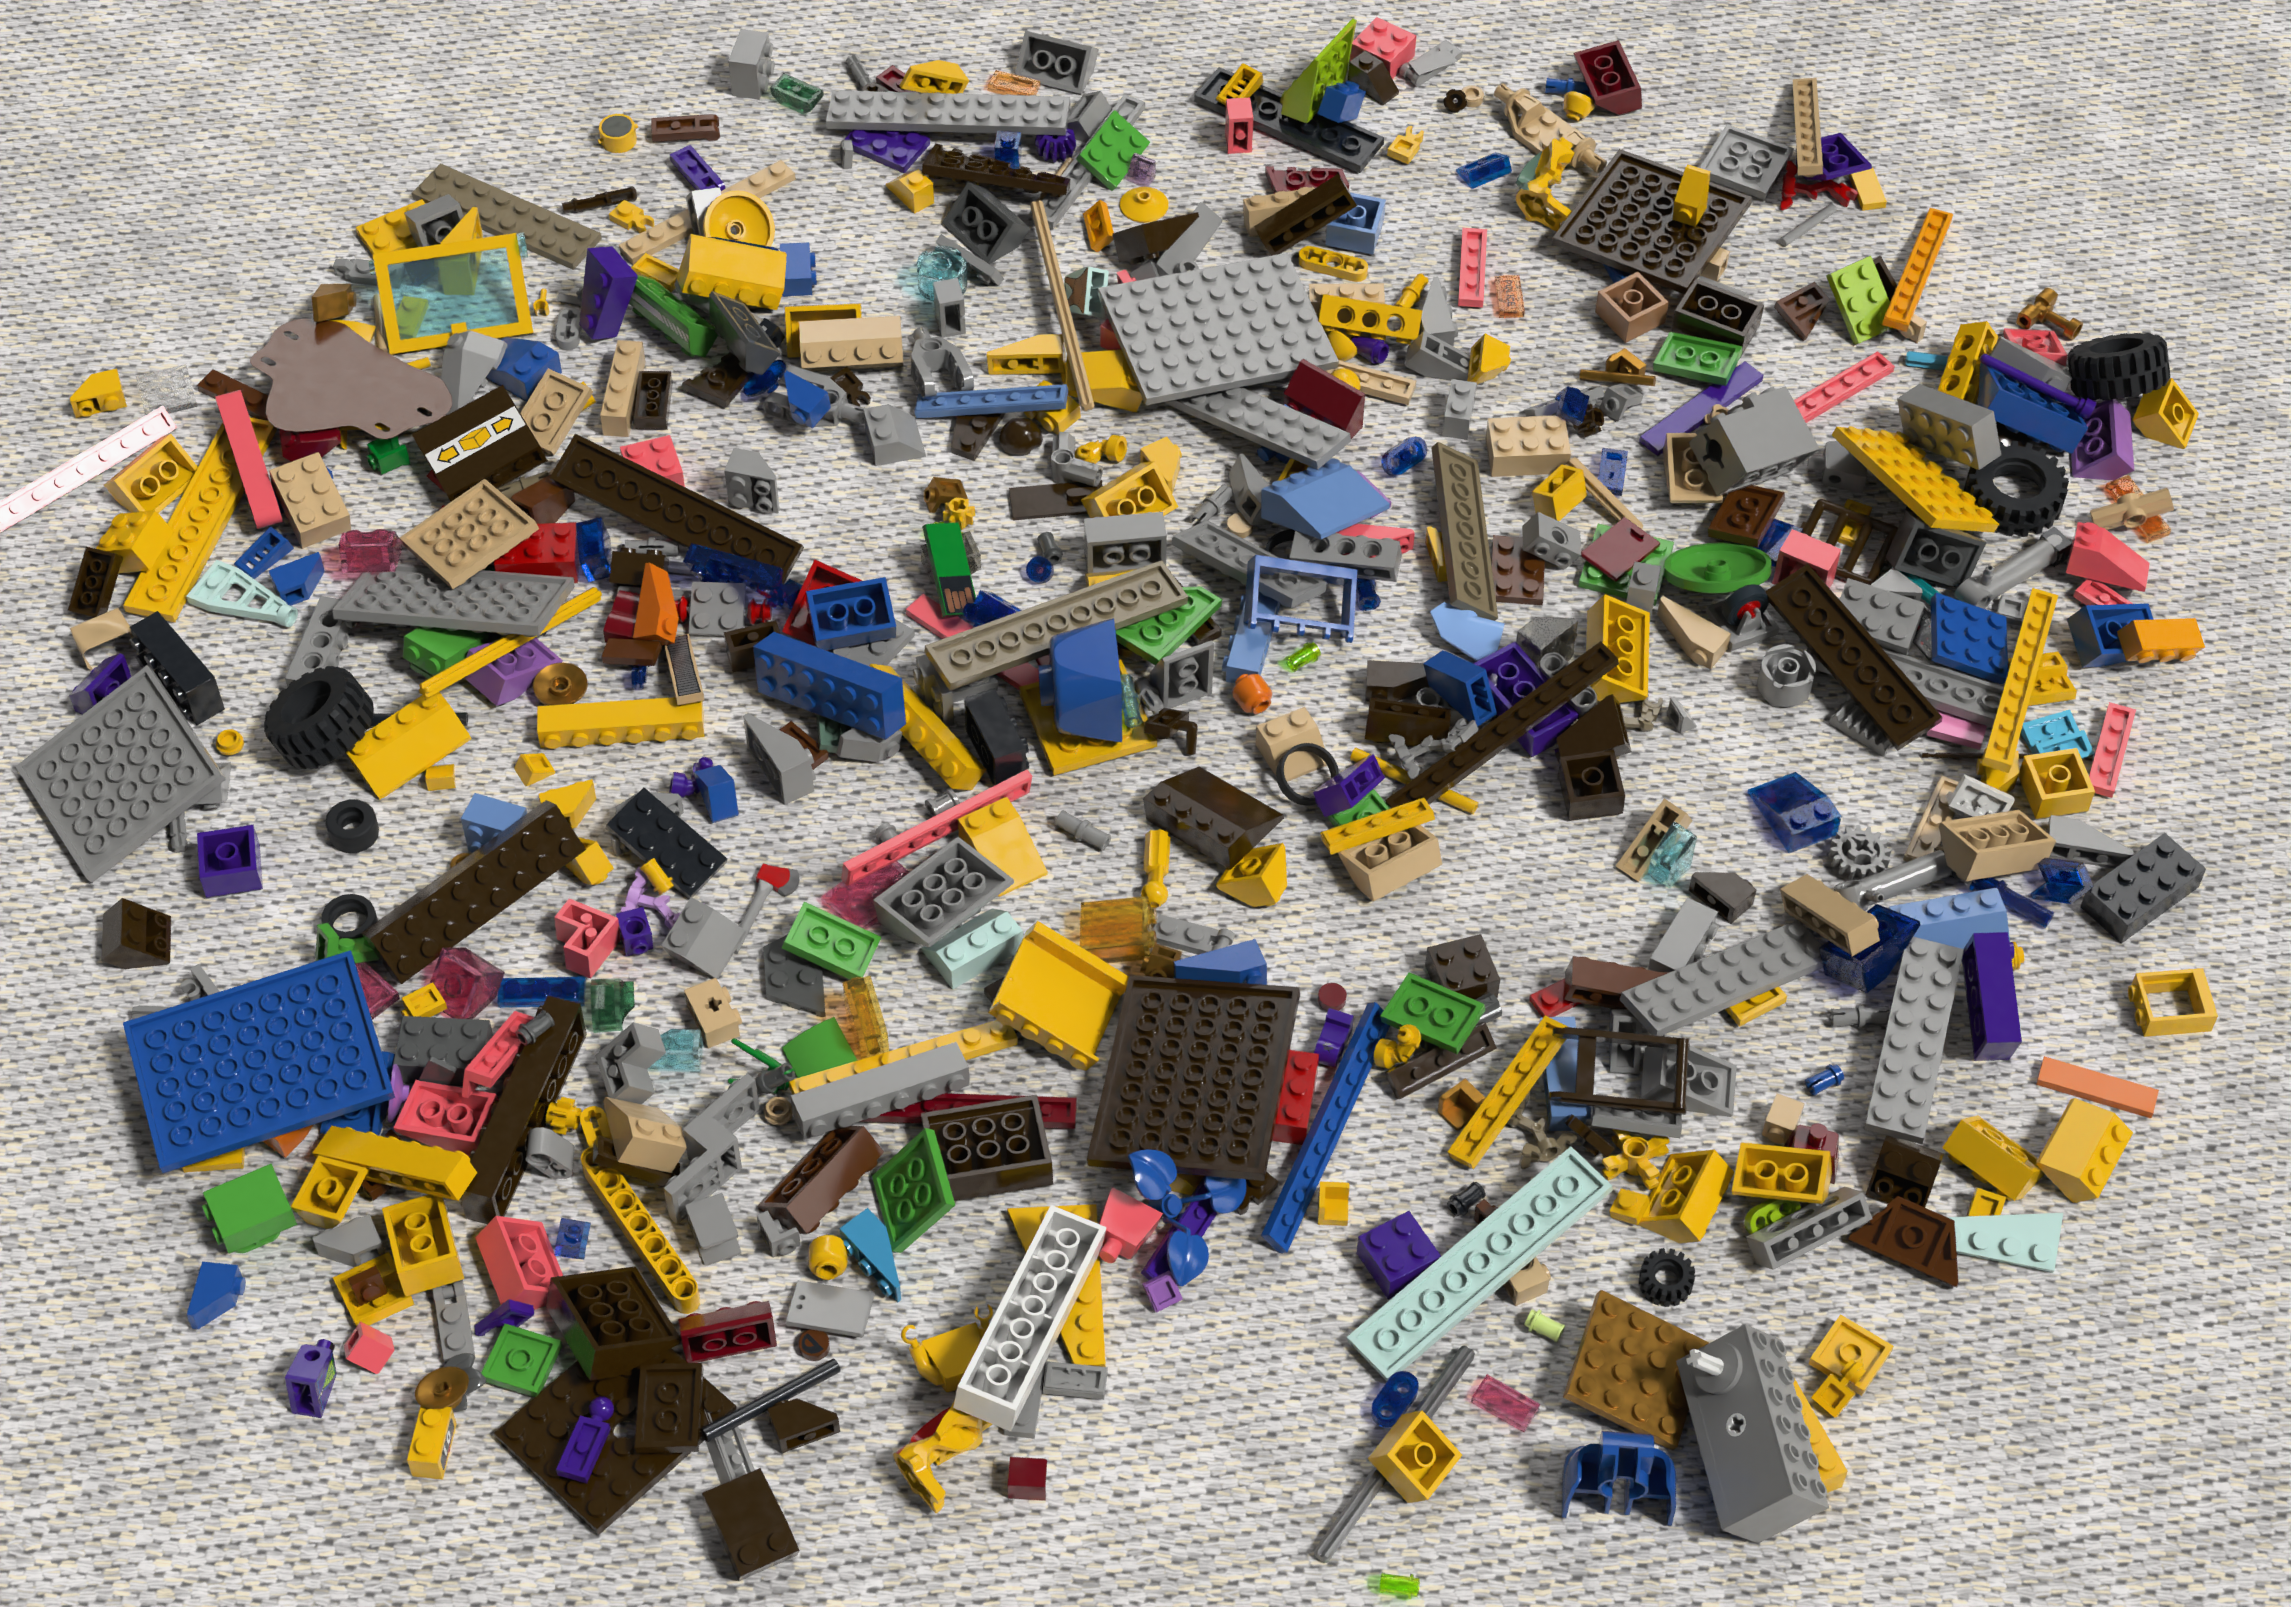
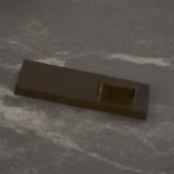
M1102 480L1097 487L1081 482L1009 488L1013 521L1088 514L1081 499L1103 487Z

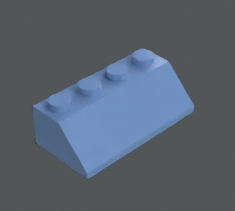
M1997 888L1889 906L1884 923L1899 964L1901 963L1907 935L1964 949L1973 933L2008 932L2009 936L2007 910Z

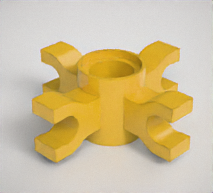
M1612 1129L1615 1133L1612 1136V1141L1622 1153L1602 1159V1163L1606 1167L1602 1169V1174L1607 1181L1625 1171L1633 1176L1640 1175L1648 1190L1659 1186V1181L1656 1177L1660 1176V1172L1650 1163L1649 1159L1669 1153V1149L1666 1146L1669 1143V1138L1655 1135L1649 1141H1646L1641 1137H1631L1629 1131Z

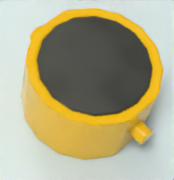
M608 115L599 123L600 139L597 141L609 152H627L636 145V129L638 125L627 115Z

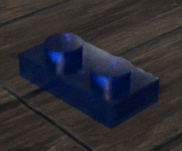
M1602 448L1598 480L1613 495L1622 496L1628 451Z

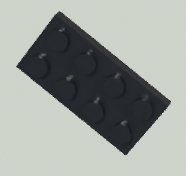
M644 787L606 824L605 829L645 863L655 858L667 877H672L673 887L687 899L693 897L728 860V858Z

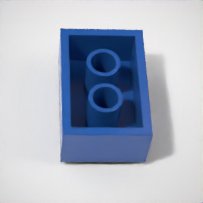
M886 577L806 591V604L815 647L831 650L896 638V622Z

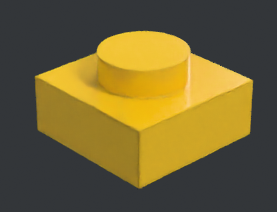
M1976 1187L1967 1216L2001 1215L2006 1197Z
M1621 1188L1609 1210L1611 1218L1639 1225L1650 1204L1649 1197L1645 1194Z

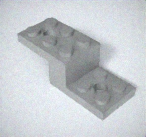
M748 1073L740 1080L737 1079L732 1082L724 1094L710 1101L706 1109L697 1117H692L683 1128L687 1147L686 1151L690 1163L678 1176H673L664 1187L669 1218L677 1225L687 1217L685 1205L710 1197L742 1168L738 1139L733 1133L760 1110L756 1080Z

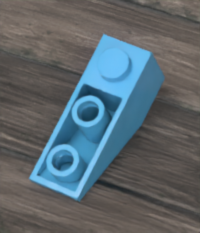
M867 1208L839 1228L840 1237L847 1249V1256L853 1255L859 1261L860 1269L866 1276L872 1275L878 1281L877 1285L885 1296L889 1297L891 1295L899 1302L901 1301L900 1284L887 1227Z

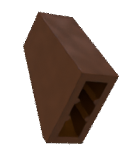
M551 475L515 493L511 497V501L537 524L556 523L575 502L574 492L552 482L549 478Z

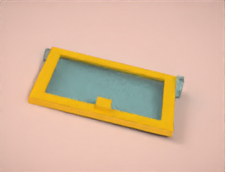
M524 232L373 254V260H368L371 275H376L390 355L446 347L450 336L469 330L496 339L532 334L533 327L521 258L528 257Z

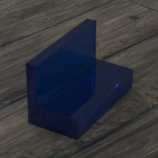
M2044 858L2037 864L2045 883L2030 895L2031 898L2037 900L2072 904L2094 887L2084 862Z

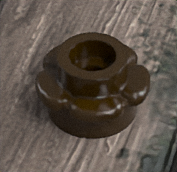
M1451 89L1446 93V97L1443 100L1444 106L1450 112L1458 113L1467 105L1466 95L1462 90L1456 91ZM1456 98V99L1458 100V102H1457V103H1454V102H1453V99Z

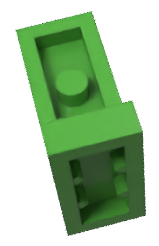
M329 923L317 925L315 961L350 950L355 963L379 960L364 937L339 939V936Z

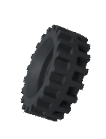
M2012 441L2010 446H2005L2003 442H1999L2001 456L1980 470L1970 467L1964 492L1973 495L1979 507L1986 508L1993 514L1992 518L1999 523L1995 533L2002 529L2006 531V536L2011 537L2013 532H2020L2021 537H2028V533L2031 530L2036 535L2042 533L2043 526L2048 529L2051 528L2054 520H2058L2068 492L2069 479L2064 478L2066 470L2064 466L2057 468L2058 459L2055 456L2049 459L2046 456L2047 450L2043 448L2038 452L2032 449L2033 444L2027 443L2026 447L2018 446V441ZM2003 474L2024 476L2039 486L2040 493L2032 498L2020 499L2010 497L2002 493L1994 485L1993 479Z

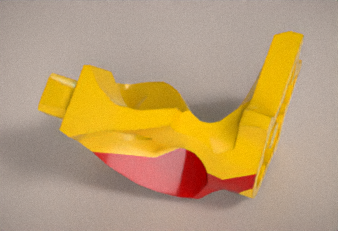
M954 1402L951 1407L943 1410L911 1437L909 1444L893 1454L895 1462L910 1485L911 1490L915 1494H919L935 1513H938L944 1507L946 1491L935 1479L930 1465L934 1462L938 1466L965 1451L975 1450L983 1442L982 1432L992 1425L989 1422L953 1408Z

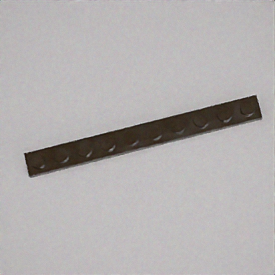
M1600 641L1471 736L1465 743L1456 747L1454 752L1448 753L1387 798L1385 802L1390 808L1421 798H1425L1428 804H1431L1619 664L1618 658Z

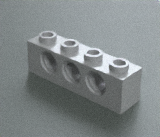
M1295 531L1290 553V560L1357 569V578L1397 582L1402 558L1400 541H1395L1391 538L1375 539L1363 535L1354 537L1334 533L1323 539H1318Z
M320 596L286 674L285 681L287 687H289V683L293 680L300 679L301 675L307 672H314V669L320 667L325 669L326 666L338 667L340 652L348 644V633L356 625V622H346L333 618L332 609L341 599Z
M1843 1187L1829 1194L1823 1204L1811 1203L1746 1238L1755 1263L1774 1270L1871 1220L1872 1216L1863 1192Z

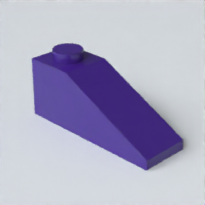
M1371 754L1313 792L1316 804L1321 809L1324 817L1350 809L1383 781L1385 777L1375 755Z

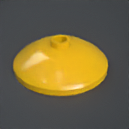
M738 190L726 192L710 203L703 219L704 237L770 249L775 236V224L769 208L760 198L749 192ZM731 227L736 229V235L731 233Z

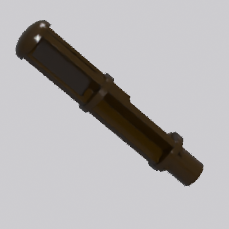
M631 186L625 189L595 194V197L577 200L573 198L569 202L562 203V209L564 213L570 211L577 213L583 210L621 203L624 199L626 201H636L637 191L635 187Z

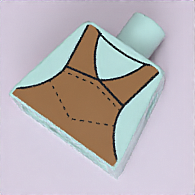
M1088 266L1065 276L1064 287L1072 313L1105 318V310L1098 297V288L1108 286V270Z

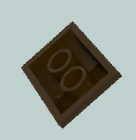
M1198 212L1145 223L1113 233L1112 236L1119 263L1129 261L1130 265L1144 262V258L1145 261L1158 258V252L1168 250L1199 218Z
M761 1468L702 1493L739 1581L798 1555L800 1551Z

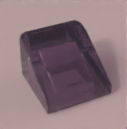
M1134 153L1128 170L1127 181L1141 187H1149L1156 177V161Z

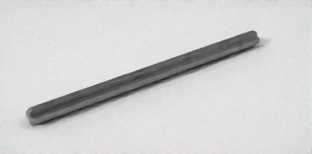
M1467 1346L1459 1348L1415 1411L1423 1410L1430 1419L1433 1417L1474 1360L1475 1352L1472 1349H1469ZM1375 1466L1314 1549V1556L1321 1562H1329L1387 1481Z

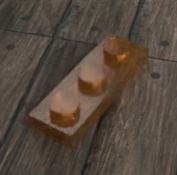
M2129 475L2110 481L2105 486V490L2115 503L2125 494L2137 493L2139 496L2144 495ZM2161 515L2147 518L2145 523L2135 527L2146 543L2169 536L2171 528Z

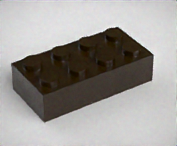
M639 371L634 413L635 429L668 430L673 385L671 371Z
M86 546L68 611L92 618L107 613L123 557L115 553Z

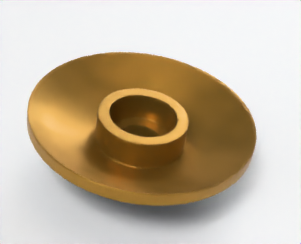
M571 663L548 665L536 675L533 682L535 696L540 702L548 706L574 704L584 696L588 687L584 671Z

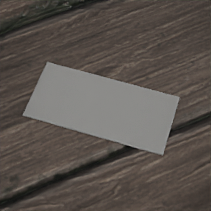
M1446 48L1408 63L1418 75L1455 63L1457 60Z

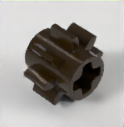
M1588 404L1575 409L1577 415L1573 416L1572 424L1578 433L1584 432V437H1589L1602 431L1600 426L1604 424V415L1599 408H1593L1592 404Z

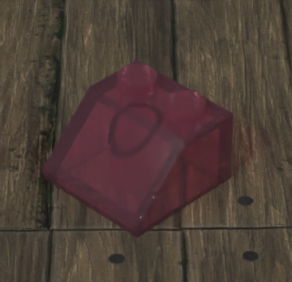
M377 529L373 532L350 530L342 533L338 544L342 573L395 572L402 551V542L396 531H387L385 529Z
M466 947L442 948L430 983H434L446 1002L447 1009L442 1012L452 1018L474 1019L496 998L505 972Z

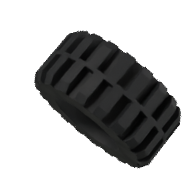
M2124 333L2095 338L2091 341L2082 342L2081 345L2074 346L2067 356L2068 368L2072 376L2070 381L2071 390L2077 397L2083 399L2110 400L2136 397L2140 394H2147L2153 390L2160 389L2170 379L2167 342L2157 334Z
M326 666L325 669L320 667L314 669V672H307L301 675V678L298 680H293L289 683V687L278 694V698L272 701L269 706L270 710L266 712L264 732L267 739L288 764L300 769H317L320 765L326 766L334 759H340L345 752L351 751L355 747L358 740H362L365 736V731L370 728L371 719L374 716L373 701L354 676L346 669L334 666Z

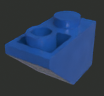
M319 552L268 570L277 596L290 606L308 600L325 572Z

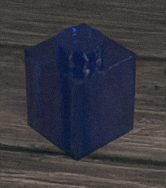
M997 131L994 147L995 159L1009 162L1010 168L1019 169L1022 154L1021 132Z

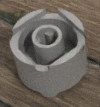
M1782 644L1770 648L1761 662L1757 687L1760 694L1768 701L1769 705L1776 708L1781 706L1792 707L1807 701L1815 676V661L1804 649L1803 652L1796 650L1793 645Z

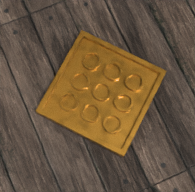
M1600 1290L1595 1296L1563 1398L1635 1433L1652 1434L1655 1443L1674 1450L1678 1447L1689 1411L1676 1361L1690 1354V1350H1698L1709 1344V1342Z

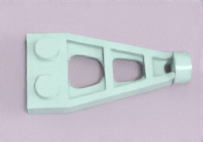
M219 560L212 564L186 596L189 604L210 612L273 621L288 628L295 623L298 616L297 608L288 605L284 600L239 568ZM233 584H238L246 590L236 602L221 599ZM256 595L267 600L261 609L248 607Z

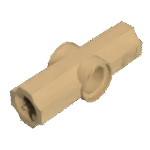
M2164 488L2140 496L2137 493L2125 494L2117 500V503L2090 510L2092 523L2106 530L2123 525L2127 528H2133L2145 523L2147 518L2173 511L2174 506L2168 488Z

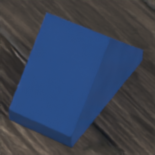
M721 765L694 772L712 823L739 815L734 779Z

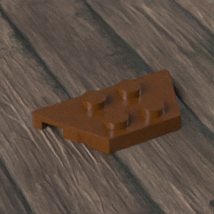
M1897 1196L1886 1208L1875 1214L1871 1220L1859 1230L1853 1232L1848 1238L1849 1241L1953 1287L1957 1288L1959 1285L1955 1221L1902 1197Z

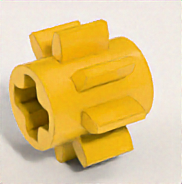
M956 497L950 503H945L943 521H949V523L959 522L961 530L968 524L973 525L975 506H969V499L965 500Z
M561 1097V1100L558 1099L557 1103H550L546 1114V1123L553 1126L552 1131L555 1133L566 1135L571 1129L576 1130L578 1128L582 1111L581 1108L574 1106L575 1099Z

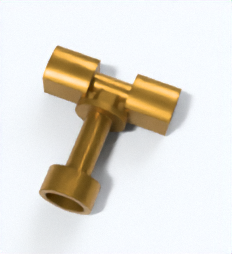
M2045 288L2036 296L2034 305L2028 304L2019 312L2016 321L2020 327L2030 329L2038 320L2041 323L2048 320L2064 329L2063 335L2071 340L2078 336L2083 327V322L2076 318H2072L2069 321L2053 312L2058 294L2051 288Z

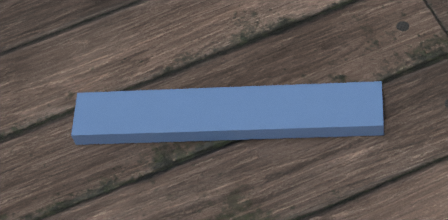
M1067 384L941 392L937 393L936 396L924 398L921 394H918L914 412L916 418L1066 409L1068 387Z

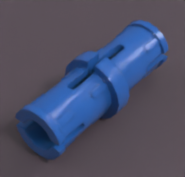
M1547 77L1545 93L1566 94L1574 91L1592 98L1585 82L1573 81V78L1562 80Z

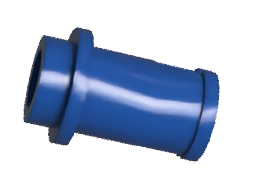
M1829 1064L1826 1066V1070L1805 1079V1085L1807 1089L1813 1088L1809 1092L1815 1096L1833 1085H1841V1081L1844 1080V1074L1837 1064L1833 1066Z

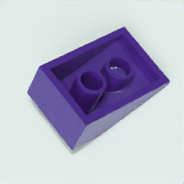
M1842 133L1821 137L1823 174H1818L1814 177H1803L1805 180H1829L1872 169V164Z

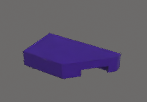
M508 1299L474 1326L475 1335L484 1336L493 1328H503L504 1324L519 1327L534 1315L533 1305Z

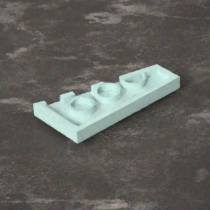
M2063 1213L1948 1217L1955 1221L1957 1254L2051 1273L2055 1271Z

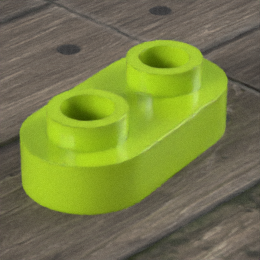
M1768 1199L1748 1211L1744 1220L1745 1228L1749 1234H1753L1800 1210V1203L1798 1201ZM1783 1204V1210L1780 1212L1779 1208ZM1759 1217V1223L1756 1225V1220Z

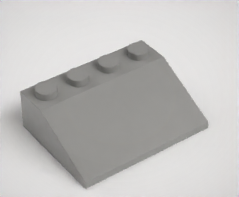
M957 837L873 899L877 919L880 924L895 936L930 948L1014 884V879L961 838Z

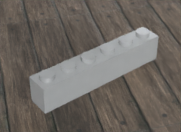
M957 1042L793 1094L791 1095L792 1114L804 1139L820 1136L826 1132L841 1127H848L853 1123L868 1118H875L883 1113L903 1109L908 1105L923 1100H930L938 1095L958 1091L963 1087L969 1086V1066Z

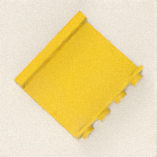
M1037 921L1025 932L988 1013L996 1017L1000 1023L1009 1025L1019 1031L1023 1037L1041 1044L1048 1052L1059 1055L1069 1061L1073 1067L1087 1071L1099 1060L1095 1056V1052L1120 996L1126 991L1129 976Z

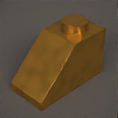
M321 284L312 296L314 322L350 314L353 307H356V293L352 292L351 284Z

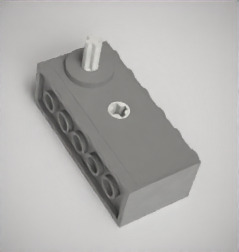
M1744 1324L1698 1350H1690V1354L1676 1361L1720 1526L1723 1531L1760 1543L1829 1508L1826 1499L1827 1489L1820 1478L1818 1471L1819 1462L1811 1447L1809 1440L1811 1434L1803 1419L1801 1412L1803 1408L1802 1403L1795 1391L1793 1384L1794 1375L1788 1367L1785 1356L1787 1351L1781 1339Z

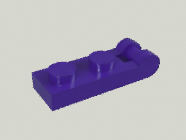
M691 145L670 154L671 163L695 190L719 187L721 191L726 189L723 181Z

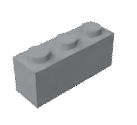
M1687 897L1650 957L1648 970L1672 972L1692 964L1695 959L1700 960L1707 947L1705 944L1708 938L1712 940L1719 928V924L1716 923L1718 911Z

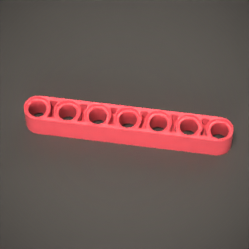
M241 390L215 396L257 529L282 523L283 520Z

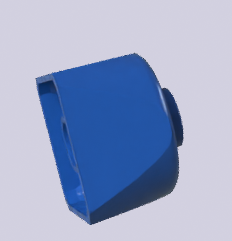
M1114 618L1052 636L1049 641L1050 665H1038L1041 706L1053 705L1056 730L1060 734L1122 742V689Z

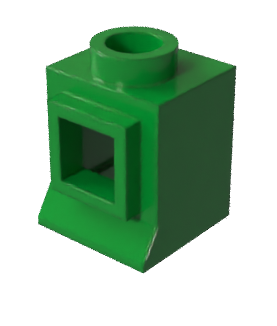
M398 436L390 439H376L367 444L369 455L366 456L367 461L373 470L377 468L382 475L402 465L410 464L407 448L404 444L399 445Z

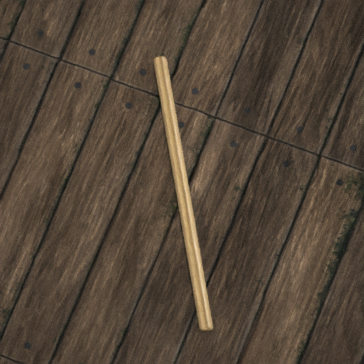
M1037 200L1036 202H1031L1030 208L1081 410H1092L1095 405L1043 202Z

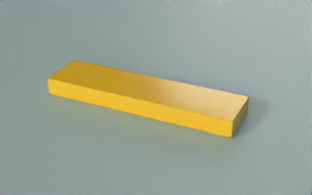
M1421 798L1334 827L1320 834L1324 845L1332 855L1433 821L1435 816L1426 799Z

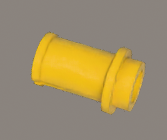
M655 858L640 868L654 886V892L662 895L674 886L671 882L673 880L672 877H667Z

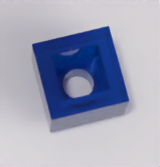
M561 1218L554 1255L584 1260L591 1223Z

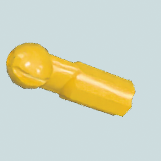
M1162 829L1150 830L1145 834L1143 869L1148 876V880L1141 890V898L1148 907L1153 908L1160 907L1168 898V890L1163 884V877L1169 873L1170 837L1168 832Z

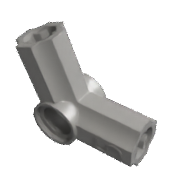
M1059 432L1058 435L1053 436L1051 455L1052 479L1058 483H1068L1074 480L1097 487L1101 481L1103 466L1075 458V437L1070 435L1069 432Z

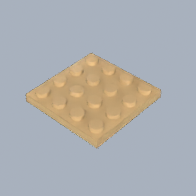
M483 479L399 539L403 546L451 589H455L477 572L485 569L497 558L508 553L514 546L528 539L534 532L539 530V527L530 516L486 479Z

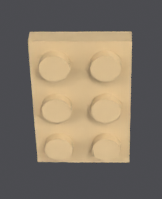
M549 368L520 414L542 450L554 456L593 391L590 387Z

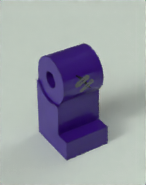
M1331 1008L1328 1009L1325 1024L1314 1053L1319 1054L1320 1064L1336 1068L1353 1029V1015Z

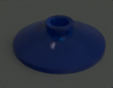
M775 360L763 375L754 373L743 388L744 394L747 397H755L765 392L769 394L775 391L779 386V380L785 373V362L783 360Z

